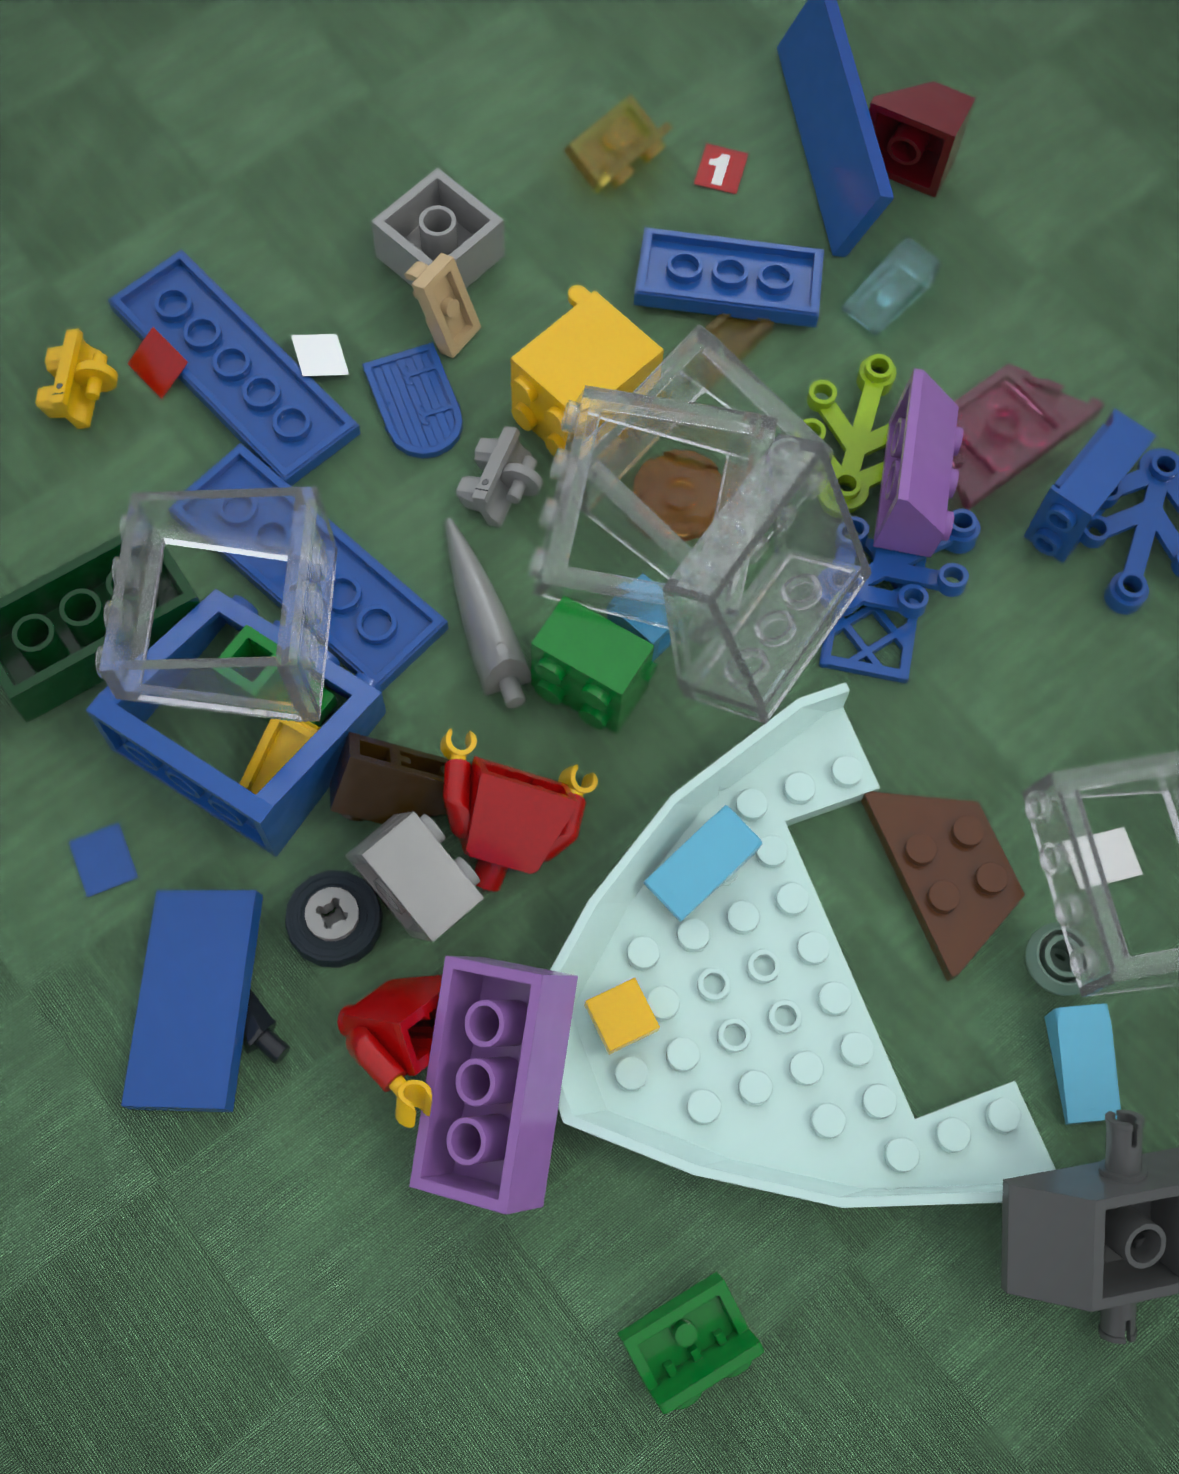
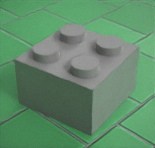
M438 167L371 221L376 257L410 285L414 281L406 279L404 274L417 261H421L429 266L440 253L454 257L466 288L505 256L504 220Z
M414 811L394 814L345 856L412 938L434 942L482 901L484 897L475 887L480 882V879L471 866L461 857L453 860L440 844L446 838L438 825L428 815L423 814L419 818Z

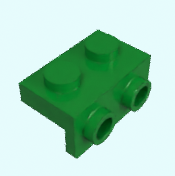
M717 1271L617 1333L648 1394L664 1415L673 1410H681L691 1406L700 1398L703 1391L724 1378L735 1377L749 1368L752 1360L764 1353L760 1340L749 1329L725 1280Z

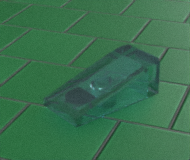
M906 237L843 304L842 310L877 336L935 282L940 267L939 259L910 237Z

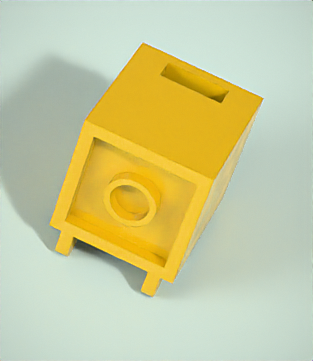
M573 285L568 290V302L573 308L510 358L511 413L518 425L526 431L532 430L545 442L548 451L557 460L567 461L578 471L658 404L664 349L594 290L590 293L581 285Z

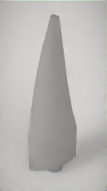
M447 518L445 520V530L454 587L468 646L484 694L487 696L501 691L508 708L519 707L526 701L521 685L531 682V672L509 618L490 579L453 519Z

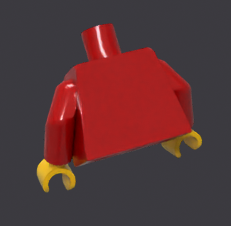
M452 728L442 737L440 749L442 754L449 760L444 766V805L450 830L459 838L464 853L478 859L474 871L479 877L480 882L476 886L488 891L498 892L501 889L508 868L528 874H535L543 862L551 861L577 840L587 804L583 795L592 792L598 785V778L593 772L583 777L580 787L575 779L578 764L564 769L559 775L558 781L474 756L471 765L466 760V757L474 750L477 743L476 735L472 731L466 734L465 750H459L453 746L451 742Z
M442 975L397 978L386 981L356 1004L344 1006L338 1015V1029L346 1037V1048L349 1054L384 1092L392 1090L397 1096L396 1120L399 1124L408 1128L415 1126V1107L421 1109L426 1116H430L432 1090L430 1086L420 1080L406 1081L405 1076H416L428 1066Z

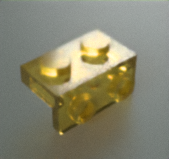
M630 94L569 143L563 151L595 192L599 193L609 183L617 189L636 172L632 164L640 158L647 164L665 149L666 145L662 139L673 127L667 121L657 128Z

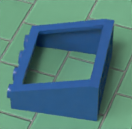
M215 589L101 691L86 711L111 750L277 857L329 789L348 733L352 732L368 737L385 715L386 708L381 692L382 688L370 676L362 672H357L353 675L342 668L339 660L325 648L316 646L312 649L300 642L296 632L285 623L275 620L272 624L260 617L257 609L243 597L234 595L233 598H230ZM226 623L239 632L246 624L286 649L289 652L293 666L348 699L257 794L252 793L145 723Z

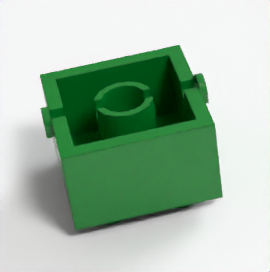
M564 595L531 642V686L535 687L536 693L545 701L554 705L563 703L577 711L579 717L589 726L598 730L607 728L618 734L645 693L650 680L658 668V664L652 662L654 645Z

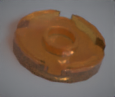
M674 449L664 452L663 456L657 457L654 460L653 457L643 463L634 478L632 504L638 520L648 531L666 540L685 542L705 536L718 526L726 512L728 485L718 472L719 467L711 459L695 451Z

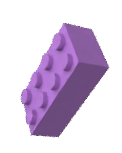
M445 956L426 1083L432 1090L430 1116H426L421 1110L409 1187L506 1215L543 1207L577 987V975L485 957Z

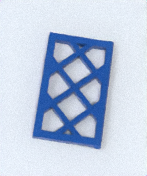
M867 538L865 546L859 550L865 551L874 561L876 547L873 546L874 539ZM839 543V548H838V554H837V560H836L835 569H836V567H837V562H838L839 553H840V548H841V544H840V543ZM926 558L914 564V566L925 567ZM890 582L895 588L892 590L894 592H899L906 585ZM836 587L838 590H845L842 587ZM905 599L910 604H919L916 599ZM866 606L848 618L827 613L819 667L907 684L917 618H906V623L896 628L880 608ZM873 614L888 635L867 646L852 626ZM841 632H844L858 650V653L849 659L831 655L834 637ZM895 642L901 650L899 669L883 666L874 654Z

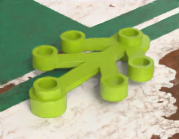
M883 354L869 356L860 364L856 383L862 391L853 427L835 402L837 389L832 382L817 380L809 388L807 395L809 408L819 413L845 452L842 466L824 443L826 428L821 421L808 418L801 421L797 428L795 436L797 446L807 451L824 476L820 488L821 497L826 506L838 514H849L860 509L867 501L869 489L881 484L884 461L862 471L860 470L864 457L886 447L889 424L871 432L880 397L885 396L891 391L897 374L892 360ZM873 370L881 371L882 374L876 373ZM815 394H826L829 399L821 400ZM810 431L815 433L818 437L815 439L807 438L803 433ZM838 485L848 486L852 491H843Z

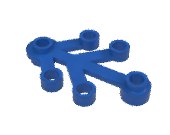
M1156 448L1147 451L1138 462L1137 470L1126 474L1112 492L1113 496H1109L1100 508H1111L1120 497L1144 489L1145 494L1142 503L1108 517L1094 515L1079 539L1088 548H1099L1108 538L1135 528L1123 571L1117 573L1104 590V600L1107 606L1118 614L1129 615L1135 613L1148 598L1149 587L1144 578V572L1154 536L1172 561L1171 569L1173 573L1179 577V533L1162 508L1166 496L1179 514V455L1168 449ZM1158 467L1163 468V469L1166 470L1167 472H1164V471L1160 470ZM1088 527L1098 529L1101 536L1091 534L1088 531ZM1123 584L1130 586L1136 593L1127 591Z
M967 509L952 511L954 512V523L948 541L941 540L933 554L944 548L957 554L971 551L977 543L981 529L976 515ZM850 516L845 518L840 524L838 541L841 544L837 567L821 576L817 584L816 593L822 607L828 613L835 616L850 615L860 606L864 605L896 611L906 618L914 619L922 616L926 611L929 595L925 588L937 590L947 597H957L965 591L969 574L964 566L957 563H947L940 570L914 566V564L927 557L876 547L873 563L856 571L858 552L867 542L869 525L863 518ZM847 531H856L860 535L853 536L848 534ZM953 577L956 578L959 582L952 583L947 581L945 578ZM884 580L906 584L899 592L873 587ZM836 587H842L847 591L838 590ZM905 599H916L919 604H910Z

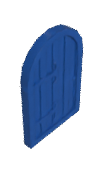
M433 342L362 364L363 371L384 422L385 431L397 449L408 456L425 459L438 457L454 447L459 441L463 429L461 407L456 400Z

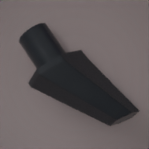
M250 988L243 1038L245 1050L249 1054L258 1048L277 1064L287 1055L291 1047L273 1032L277 1021L270 1016Z

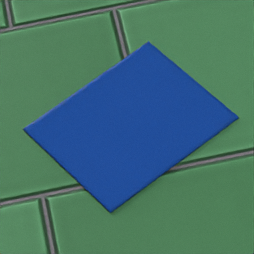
M119 822L68 841L87 898L139 878Z

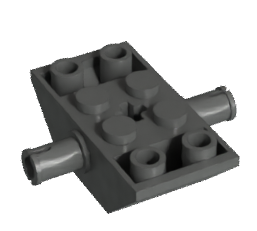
M1116 1110V1114L1112 1111L1105 1114L1106 1146L1105 1159L1102 1161L1003 1179L1001 1288L1011 1295L1089 1312L1100 1310V1323L1098 1324V1334L1100 1337L1111 1343L1126 1344L1125 1330L1127 1331V1340L1132 1343L1137 1339V1302L1179 1294V1147L1142 1154L1145 1118L1134 1111Z

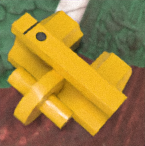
M79 328L66 330L63 345L47 348L44 362L47 371L55 378L54 385L38 388L35 403L49 418H66L77 429L90 428L95 402L99 400L100 393L112 391L117 387L118 373L114 368L107 365L108 356L86 343L83 338V332Z

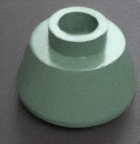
M1064 922L1050 923L1039 928L1028 941L1025 952L1027 968L1033 980L1048 992L1061 996L1076 995L1085 991L1096 980L1100 969L1099 952L1092 938L1079 927Z

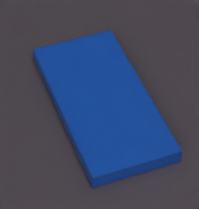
M644 227L634 305L816 328L819 318L824 250Z
M156 890L121 1103L122 1107L130 1110L233 1112L263 895L257 890Z

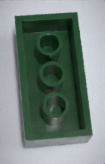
M149 519L0 598V685L26 723L128 668L200 603L195 591Z

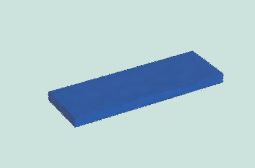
M807 0L776 48L832 255L847 257L892 202L894 195L837 0Z
M182 249L108 299L111 310L141 341L145 339L151 328L154 327L188 361L178 379L250 452L290 486L294 485L361 434L359 424L310 376H303L300 366Z
M241 443L169 504L172 513L326 650L331 652L353 674L362 672L370 676L380 685L382 691L449 629L446 619Z

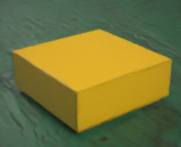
M636 978L630 979L585 1001L584 1006L608 1055L659 1031L660 1026Z

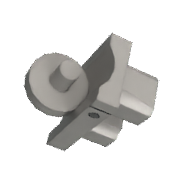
M504 426L499 438H480L475 449L474 460L479 469L484 470L482 476L467 475L462 477L456 489V495L465 508L481 512L489 526L501 527L511 504H518L522 495H538L543 485L541 476L534 471L537 460L519 442L520 432L515 427Z

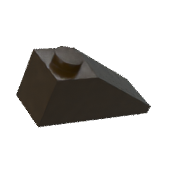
M349 732L330 782V811L337 812L344 818L352 821L361 822L368 820L380 824L386 822L394 814L413 811L419 818L423 814L429 817L445 815L447 813L443 800L444 766L449 760L441 756Z

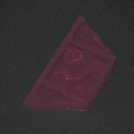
M1009 363L954 402L959 406L957 426L963 427V439L958 455L953 456L952 468L959 470L956 488L962 506L967 510L974 507L1097 417L1104 404L1093 397L1086 403L1061 393L1064 385L1049 379H1038L1032 376L1029 371Z

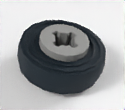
M327 870L310 876L295 889L287 903L285 927L292 946L304 959L321 967L341 968L358 962L373 949L382 931L383 912L376 892L364 879L347 871ZM336 907V910H335L334 913H331V914L328 915V916H324V915H323V913H324V914H327L328 912L334 910V908Z

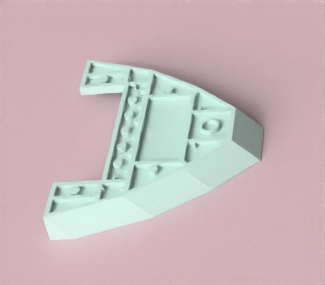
M844 682L800 697L674 792L588 900L550 969L578 976L558 1106L560 1116L566 1125L695 1176L839 1208L1002 1203L1003 1179L1056 1170L1015 1081L919 1118H914L788 829L789 825L862 800L864 794L878 792L880 786L843 708L850 692L847 683ZM727 805L761 839L762 846L753 857L683 921L679 922L646 887L644 881L712 816ZM636 978L660 1026L659 1031L608 1055L584 1006L585 1001L630 979Z

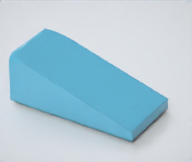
M725 805L644 881V884L681 922L753 857L762 846V841L729 806Z
M1107 1003L1053 1009L1044 1018L1065 1124L1105 1121V1114L1112 1111L1116 1114V1110H1121L1113 1033Z

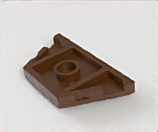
M882 792L866 793L861 800L864 809L946 981H951L960 974L1025 896V893L978 801Z

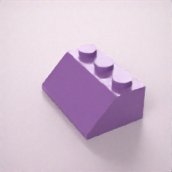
M913 369L889 420L873 546L931 558L941 540L948 541L953 528L954 512L947 511L948 499L954 496L959 478V470L952 468L953 456L958 455L962 444L963 427L957 426L959 406L921 369Z

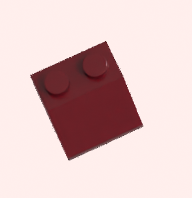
M935 81L874 96L870 103L869 113L888 178L936 198L956 160L976 98Z

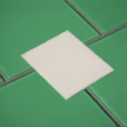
M337 334L291 335L303 376L349 375Z
M1125 827L1067 841L1085 889L1143 875Z

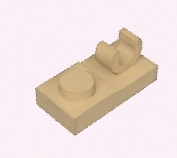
M440 253L429 266L421 261H417L404 275L406 279L414 281L411 284L414 289L412 292L413 296L418 299L426 317V323L439 353L454 358L480 330L481 325L454 257Z

